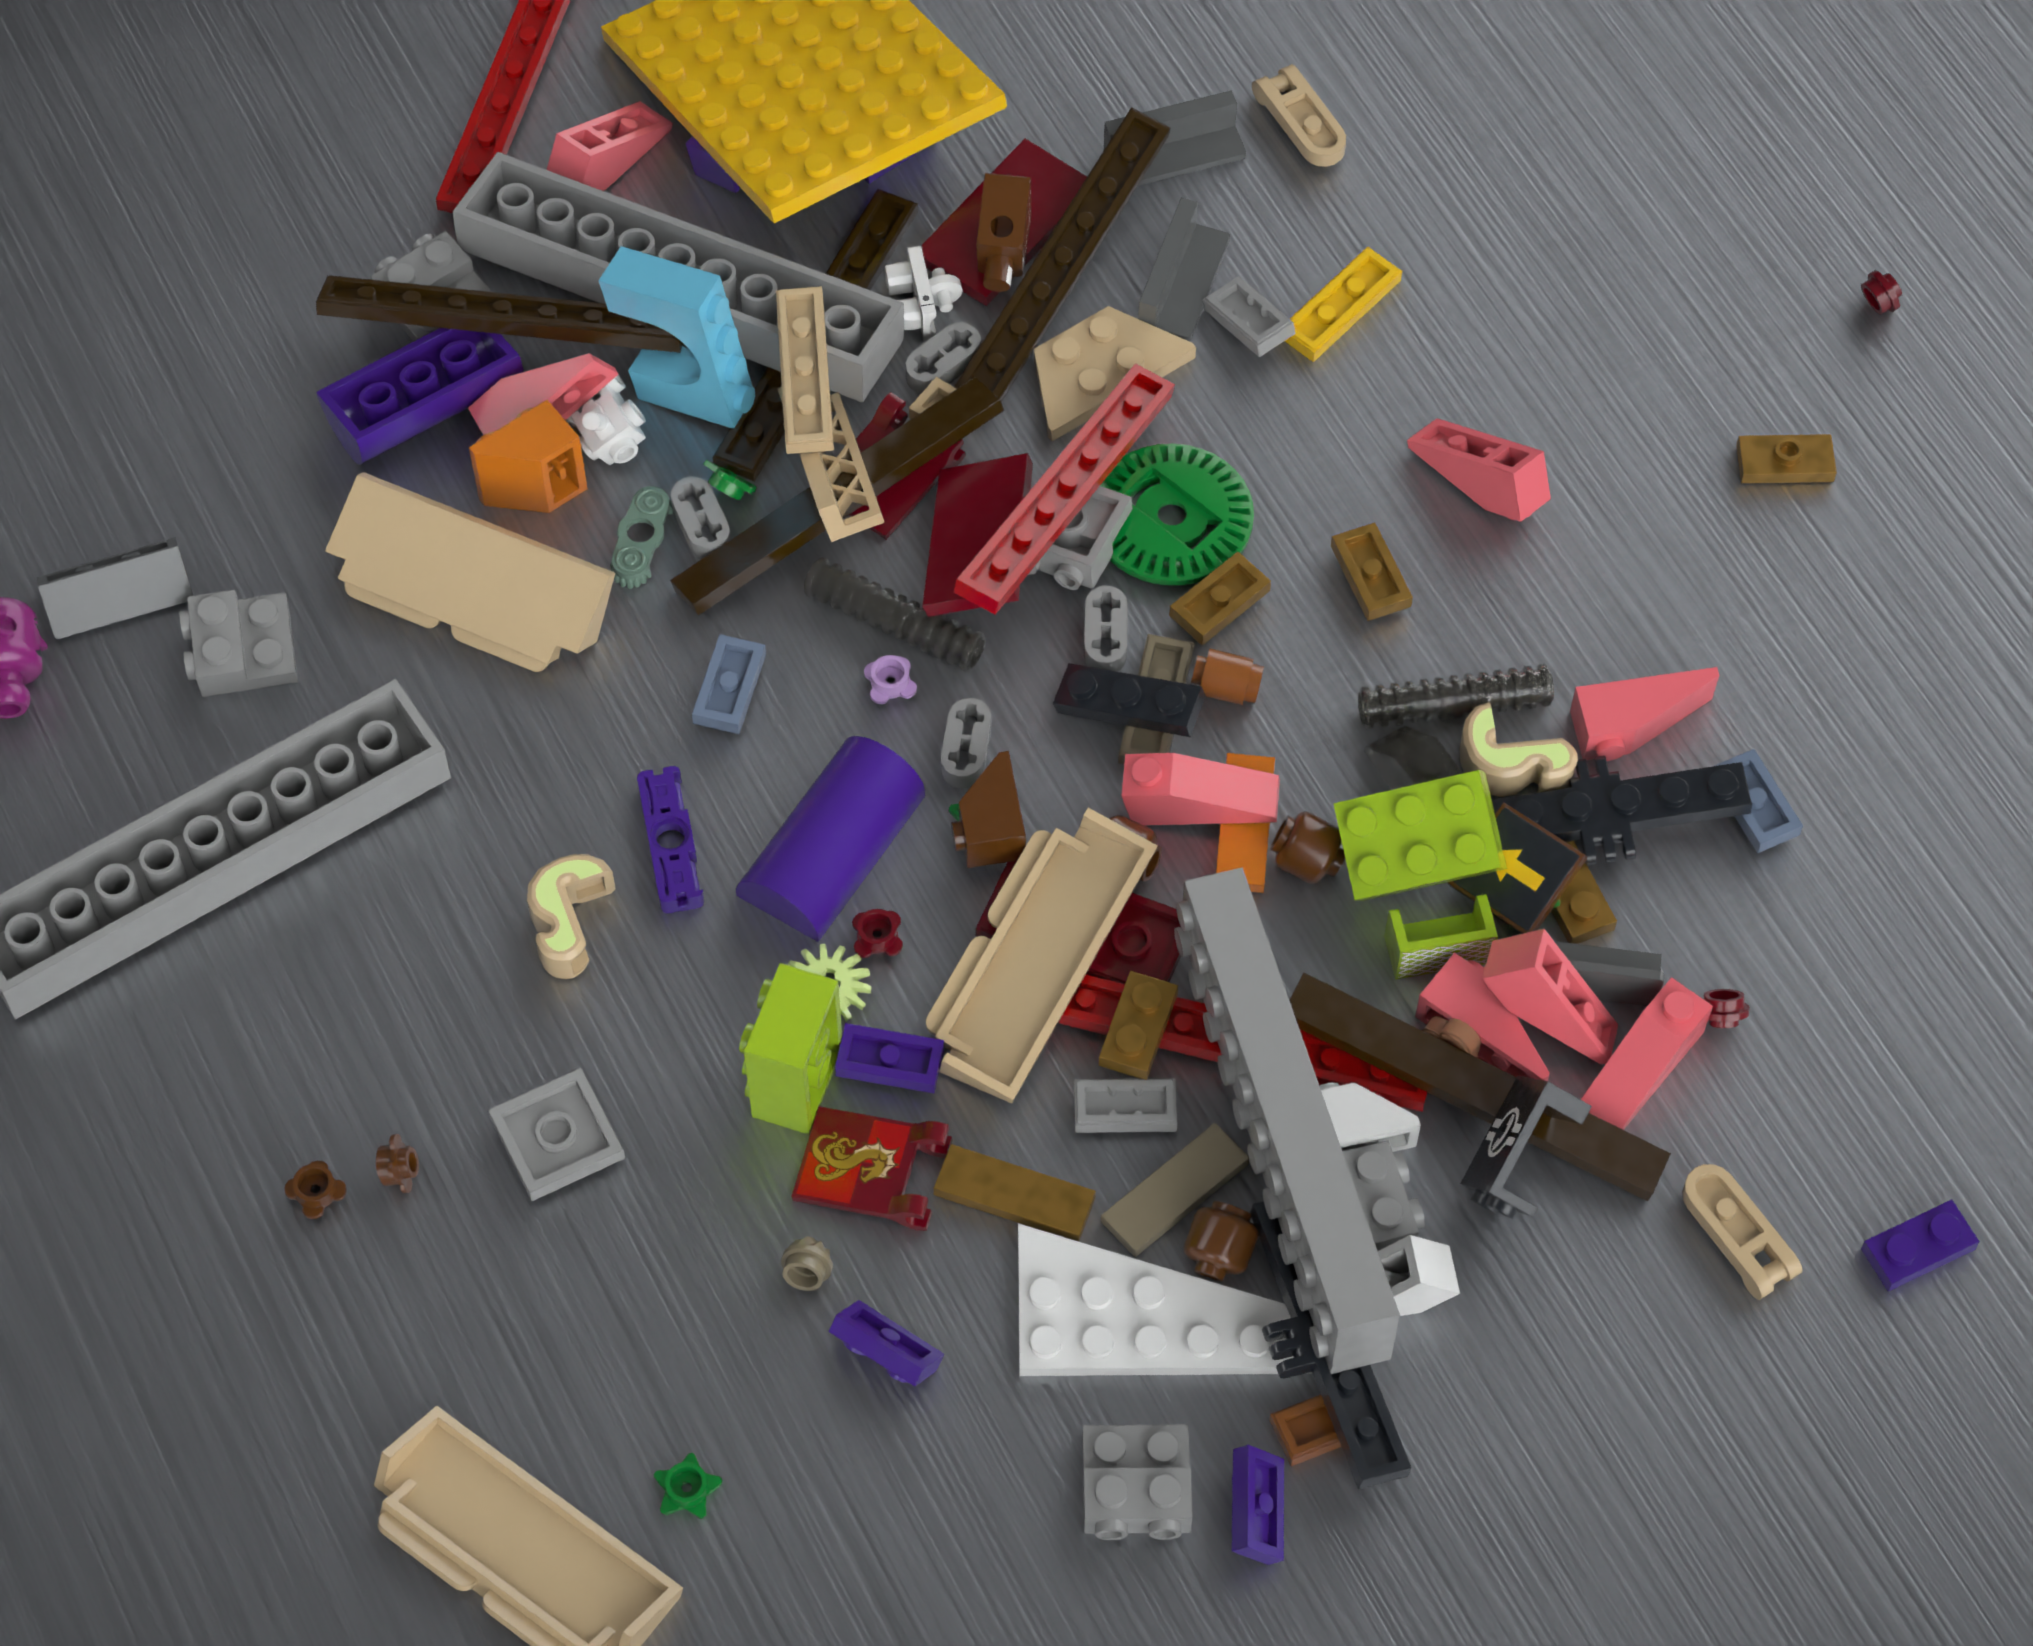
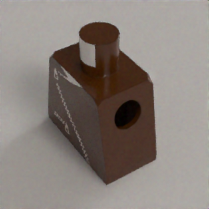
M985 173L977 236L978 271L984 274L983 285L991 291L1004 292L1009 290L1012 276L1020 277L1024 274L1031 225V177Z

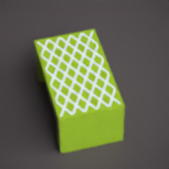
M1485 894L1476 896L1473 912L1403 924L1399 909L1389 910L1384 938L1396 980L1438 973L1454 953L1466 961L1473 960L1481 965H1485L1492 941L1498 939V934L1488 897Z

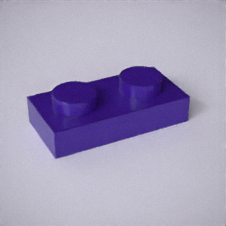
M845 1023L835 1065V1076L935 1094L944 1053V1040Z
M1951 1199L1865 1240L1861 1250L1889 1292L1976 1250L1980 1241Z
M857 1300L836 1314L828 1331L841 1339L844 1346L853 1353L869 1357L885 1367L887 1373L892 1378L900 1382L910 1383L914 1387L936 1372L944 1357V1353L860 1300Z
M1248 1444L1233 1449L1232 1552L1266 1565L1284 1561V1458Z

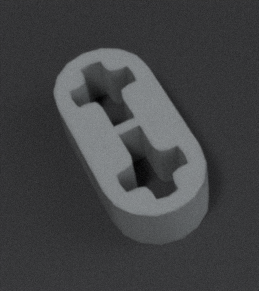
M952 323L915 349L907 357L905 363L908 386L913 391L921 394L936 377L948 384L959 377L981 345L978 330L968 323ZM956 342L960 345L952 350V343ZM968 343V348L965 349L961 345ZM934 367V374L931 375L929 372H926ZM919 368H923L924 370H926L925 372L918 374Z
M693 476L677 481L671 491L673 514L690 551L697 558L703 559L731 540L729 525L712 487L707 481ZM693 495L696 500L700 501L701 510L695 512L691 503L688 500L685 501V497ZM707 525L711 535L716 537L717 540L708 542L706 537H702L701 527Z
M1099 586L1091 590L1085 601L1084 659L1088 667L1118 672L1125 665L1127 658V598L1116 587ZM1101 605H1111V622H1101ZM1101 638H1110V656H1101Z
M963 698L954 703L948 713L941 751V774L949 785L956 788L971 787L985 770L991 736V711L982 700ZM967 716L976 717L971 735H964V722H966ZM961 750L969 751V764L966 765L965 770L956 769Z

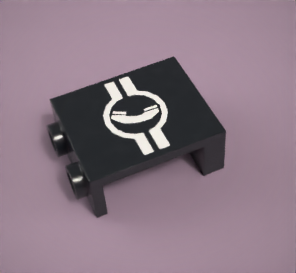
M1518 1075L1460 1183L1475 1191L1470 1200L1493 1213H1501L1513 1219L1516 1212L1533 1217L1538 1207L1503 1188L1542 1113L1551 1118L1583 1124L1592 1106L1548 1081Z

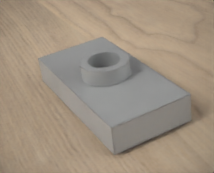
M1239 276L1203 299L1205 311L1258 357H1261L1296 334L1294 322Z
M1141 1078L1074 1079L1075 1133L1177 1132L1176 1078H1148L1147 1080Z

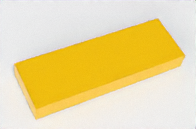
M1366 247L1290 318L1294 322L1296 334L1284 342L1310 361L1315 362L1401 281L1402 270L1370 247Z

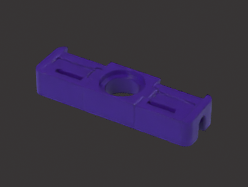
M676 766L663 767V774L654 775L653 770L642 771L637 775L661 910L669 914L701 908L704 905L703 889L700 890L695 866L697 862L688 809L684 808L680 787V783H682L680 769ZM668 830H675L684 835L683 842L675 848L661 847L657 843L659 835Z

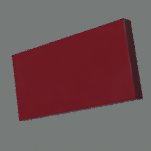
M1024 138L991 174L1031 177V225L1025 260L1026 265L1044 246L1087 176ZM983 181L921 245L926 269L932 272L934 269L943 268L945 274L953 275L960 279L964 293L987 306L1000 292L985 288L983 285L984 274L978 271L977 236L984 186Z
M1028 453L940 469L922 605L928 617L981 608L953 592L956 580L1030 491L1033 463ZM1020 585L1005 603L1019 601Z
M1017 861L1007 862L975 928L976 937L985 936L992 939L997 928L989 923L988 912ZM1132 892L1085 975L1126 984L1130 971L1170 982L1181 958L1174 933L1175 928L1181 927L1177 909Z

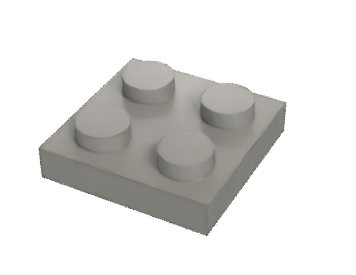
M582 1068L488 1110L490 1119L531 1201L625 1159L624 1150Z

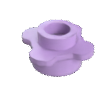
M886 655L866 665L864 676L870 680L872 686L870 698L873 702L885 704L889 699L897 697L909 699L915 695L917 686L914 681L910 680L909 670L911 665L908 659L901 656ZM893 678L895 679V681L893 683L886 682V679Z

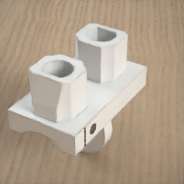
M918 246L908 248V261L885 266V282L889 296L913 293V298L897 300L904 303V330L921 329L922 338L925 341L937 334L933 320L936 317L935 306H939L941 312L951 311L953 309L952 303L958 300L963 290L960 279L956 276L945 274L943 268L934 269L931 273L932 278L928 279L922 248Z

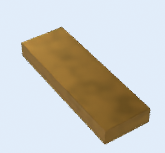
M953 1144L949 1147L934 1186V1196L1078 1242L1096 1198L1095 1190Z

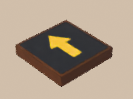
M1503 802L1495 817L1507 869L1451 881L1448 884L1473 902H1475L1476 896L1486 894L1492 914L1521 934L1540 928L1587 860V857Z

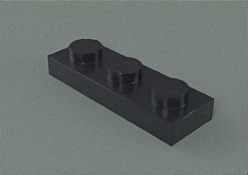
M1068 663L1053 705L1059 714L1191 737L1206 696L1202 686Z

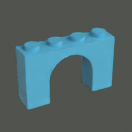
M620 246L598 280L608 311L655 325L669 332L687 346H682L680 353L641 349L628 370L637 398L734 429L743 413H747L751 409L755 399V389L751 383L746 359L739 342L738 331L734 325L729 301L726 297L720 275Z

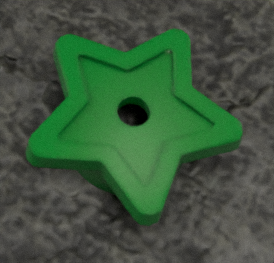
M707 459L704 461L703 465L713 471L708 483L719 491L737 500H741L745 491L750 494L756 492V485L741 478L730 469L721 467Z
M694 1453L687 1454L681 1463L674 1465L670 1470H658L654 1473V1478L665 1491L660 1507L663 1515H669L685 1509L699 1519L705 1518L706 1497L722 1485V1478L720 1476L704 1472L699 1466ZM690 1484L692 1489L689 1492H684L682 1486Z

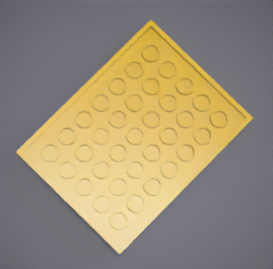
M655 0L601 26L604 41L774 224L1007 108L1005 93L909 0Z

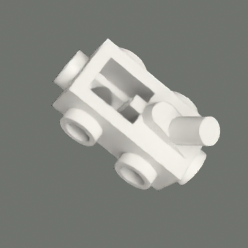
M619 375L566 419L572 426H577L582 434L580 436V443L584 452L592 460L595 461L600 458L609 465H612L614 462L619 464L625 463L634 458L638 453L637 445L646 438L640 428L646 422V419L640 409L630 399L626 402L623 400L619 392L626 386Z

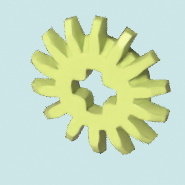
M820 944V957L816 959L805 948L801 951V955L807 963L804 965L790 960L788 966L824 977L826 973H833L834 980H838V985H840V1012L846 1022L851 1020L853 1017L848 1007L852 1004L863 1010L866 1005L857 996L858 992L871 994L872 987L859 982V979L870 976L869 969H853L861 961V957L858 954L843 961L842 957L846 950L845 946L840 945L834 952L833 957H828L826 944Z

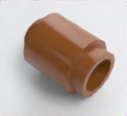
M1209 648L1207 657L1197 656L1191 683L1202 686L1205 696L1238 705H1243V701L1255 704L1264 666L1253 664L1254 659Z

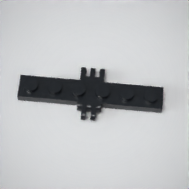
M1605 756L1595 757L1597 772L1595 775H1589L1586 759H1579L1576 765L1578 777L1570 778V788L1492 800L1495 814L1504 802L1565 842L1581 839L1583 853L1587 857L1585 861L1587 866L1597 864L1595 847L1598 846L1603 848L1606 863L1616 862L1614 844L1622 843L1625 860L1636 859L1633 831L1751 814L1752 809L1742 762L1621 780L1619 771L1609 772Z
M1264 1201L1253 1203L1250 1210L1251 1218L1258 1229L1259 1239L1291 1317L1270 1323L1262 1328L1263 1336L1267 1342L1286 1338V1340L1278 1341L1269 1347L1273 1360L1293 1356V1358L1284 1360L1276 1366L1279 1377L1285 1379L1310 1372L1313 1373L1358 1490L1408 1477L1412 1467L1371 1365L1331 1374L1325 1357H1316L1309 1332L1310 1327L1314 1326L1309 1310H1300L1295 1296L1294 1280H1298L1294 1265H1286L1280 1252L1278 1235L1282 1234L1278 1218H1269Z

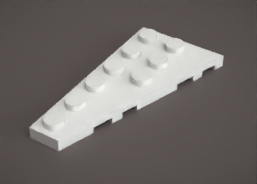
M1018 1224L1020 1376L1278 1374L1276 1366L1284 1360L1293 1358L1292 1356L1273 1360L1269 1347L1278 1341L1286 1340V1338L1267 1342L1262 1333L1264 1326L1291 1318L1284 1303Z

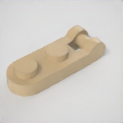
M1291 64L1280 69L1278 75L1269 79L1267 76H1264L1252 82V91L1258 103L1267 107L1309 163L1327 167L1335 165L1343 158L1346 148V134L1343 128L1295 65Z
M1703 1164L1695 1167L1688 1174L1682 1190L1683 1201L1687 1209L1741 1275L1745 1287L1754 1298L1761 1300L1774 1291L1773 1285L1780 1280L1790 1281L1802 1273V1265L1795 1253L1728 1171L1714 1164ZM1763 1250L1771 1259V1262L1764 1267L1754 1258L1755 1255Z

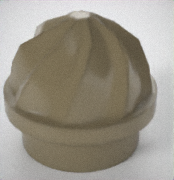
M809 1236L795 1240L785 1249L781 1258L783 1278L789 1285L799 1290L813 1291L820 1288L822 1283L830 1277L833 1269L830 1249L825 1248L822 1241H816L813 1237Z

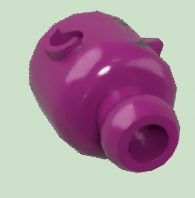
M0 597V718L2 719L19 717L29 708L31 702L30 692L25 685L35 681L42 673L41 652L48 648L46 642L39 635L36 613L26 603L8 597Z

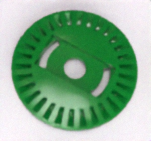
M1170 443L1156 444L1134 450L1124 455L1100 485L1132 498L1142 489L1153 485L1140 495L1136 506L1132 504L1129 516L1112 543L1113 554L1110 559L1116 567L1142 581L1168 586L1198 583L1235 553L1240 552L1242 554L1249 542L1254 521V507L1250 491L1243 478L1229 463L1202 448ZM1166 505H1177L1185 511L1186 518L1180 524L1167 525L1159 519L1158 511ZM1208 525H1217L1195 548L1190 549V547L1196 545L1204 537Z

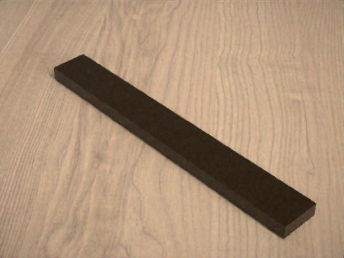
M1132 107L1130 108L954 388L957 389L976 377L1001 402L1003 401L1033 353L1034 348L1042 339L1170 134V127Z
M877 189L825 274L871 290L918 213V203ZM767 367L755 387V399L751 409L747 413H743L734 429H729L712 457L713 463L726 467L737 475L755 482L785 432L783 404L778 392V388L782 387L781 371Z
M332 275L327 276L316 300L317 315L677 353L681 352L684 344L669 332L655 325L609 312L607 305L603 303Z
M974 377L861 452L875 496H878L1003 412L1004 408L1001 400ZM841 472L834 484L847 488L856 475ZM807 488L671 579L670 581L675 592L699 616L824 532L826 528L819 514L811 488ZM852 502L844 513L843 518L863 505Z
M1304 972L1289 1000L1300 1030L1490 1124L1493 1123L1517 1078ZM1542 1113L1527 1141L1646 1201H1649L1671 1155V1153L1588 1113L1583 1124L1551 1118Z

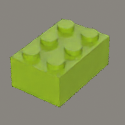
M1481 770L1333 803L1355 901L1371 900L1507 869L1486 773Z
M779 963L773 980L765 979L760 989L757 1008L761 1010L756 1023H747L740 1040L739 1052L744 1054L742 1075L747 1076L745 1096L750 1098L753 1118L809 1135L818 1107L821 1106L834 1073L841 1044L842 1025L838 980Z

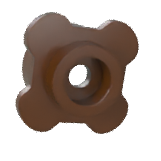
M392 1134L389 1139V1145H381L377 1150L376 1170L381 1183L384 1186L399 1185L402 1193H410L412 1190L411 1178L416 1177L418 1174L419 1160L417 1153L410 1145L406 1146L402 1142L399 1134Z
M320 1160L313 1161L300 1168L294 1175V1178L287 1181L284 1188L286 1196L289 1199L296 1200L303 1207L304 1216L309 1219L321 1217L324 1213V1208L333 1201L342 1200L347 1193L345 1183L342 1180H335L327 1163ZM319 1186L320 1191L318 1193H312V1187Z

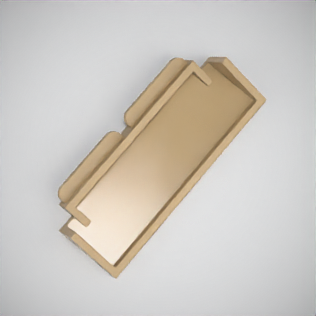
M365 472L356 476L325 550L327 553L345 559L338 579L345 582V590L350 597L425 628H434L441 621L452 625L451 633L456 640L533 672H540L546 669L551 662L558 659L561 647L578 654L597 642L615 573Z
M1089 807L1084 813L1080 827L1074 837L1058 828H1055L1053 833L1040 830L1031 836L989 909L988 921L993 927L997 928L992 939L978 936L971 940L926 1018L927 1030L935 1036V1039L944 1040V1048L950 1050V1053L947 1052L941 1062L940 1073L1009 1103H1013L1153 857L1158 845Z
M435 1406L381 1453L374 1487L388 1497L382 1503L378 1520L379 1531L453 1588L460 1591L472 1589L483 1597L482 1607L485 1612L530 1646H642L681 1597L683 1591L681 1585L438 1406Z

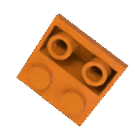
M548 400L534 408L523 410L513 421L495 432H488L482 435L475 444L469 447L478 497L484 506L550 513L588 490L580 437Z

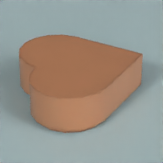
M1434 1016L1423 1028L1422 1031L1478 1057L1481 1040L1476 1031L1467 1023L1455 1018L1448 1021L1442 1017Z

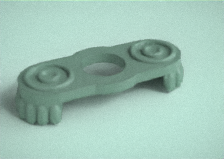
M647 486L638 490L632 498L627 515L622 518L618 525V541L612 555L610 569L615 573V583H620L621 587L627 585L629 589H632L634 586L638 588L641 586V583L645 584L647 582V578H651L650 563L655 549L660 546L664 539V523L667 514H673L671 500H669L667 493L659 487ZM639 522L647 523L654 528V534L648 541L635 542L627 535L629 528Z

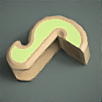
M1490 702L1475 707L1465 720L1459 747L1460 763L1464 773L1481 770L1486 773L1490 795L1498 797L1515 795L1530 783L1538 784L1537 793L1570 788V778L1574 777L1578 757L1575 748L1563 738L1497 744Z
M573 854L560 857L539 868L528 884L527 903L531 920L538 932L535 941L539 959L548 974L556 978H574L582 973L590 961L585 949L587 944L572 904H582L609 895L616 890L613 871L602 859L588 854Z

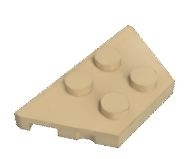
M1107 306L1034 348V364L1040 384V397L1046 416L1048 438L1053 442L1087 422L1135 363L1164 377L1195 359V345L1192 342Z

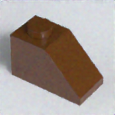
M1009 751L999 752L959 801V821L951 822L955 851L964 850L967 868L1018 861L1026 847V834Z

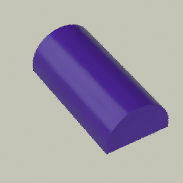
M439 328L317 391L316 394L338 440L350 457L357 464L361 465L466 410L501 378L522 373L524 369L520 355L501 334Z
M848 737L736 886V896L819 942L925 798V787L921 778L901 756L883 744L866 737Z

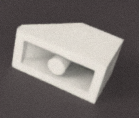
M1338 1083L1320 1085L1342 1151L1389 1141L1392 1152L1417 1146L1421 1127L1418 1116L1356 1083L1341 1086Z
M1409 1235L1378 1251L1400 1316L1422 1313L1460 1294L1450 1246Z

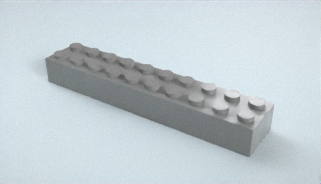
M500 152L496 153L453 210L456 242L464 252L606 304L598 280L620 246L720 275L726 297L729 301L734 325L738 331V338L744 358L781 371L776 290L822 286L830 390L836 393L839 392L841 395L862 403L904 340L903 302Z
M394 679L0 894V996L16 1020L451 778L445 749L401 685Z
M1243 867L1184 881L1183 901L1176 904L1178 920L1181 926L1174 929L1176 945L1181 957L1189 956L1193 968L1189 970V981L1195 999L1203 998L1207 1012L1203 1013V1021L1207 1037L1210 1042L1217 1041L1222 1055L1218 1056L1220 1075L1225 1086L1231 1084L1237 1098L1233 1100V1111L1239 1129L1247 1128L1252 1142L1248 1144V1156L1251 1167L1255 1174H1263L1267 1188L1263 1189V1200L1267 1214L1270 1219L1278 1218L1282 1234L1278 1235V1243L1283 1261L1286 1265H1294L1298 1280H1294L1297 1303L1301 1311L1309 1310L1314 1326L1310 1327L1309 1332L1314 1353L1317 1358L1325 1357L1331 1374L1390 1360L1400 1313Z

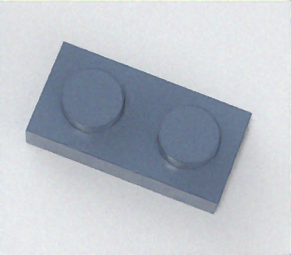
M719 634L692 712L693 724L740 734L766 657L765 644Z
M1755 749L1714 765L1743 763L1752 809L1751 814L1734 817L1757 853L1801 834L1803 828L1801 821Z

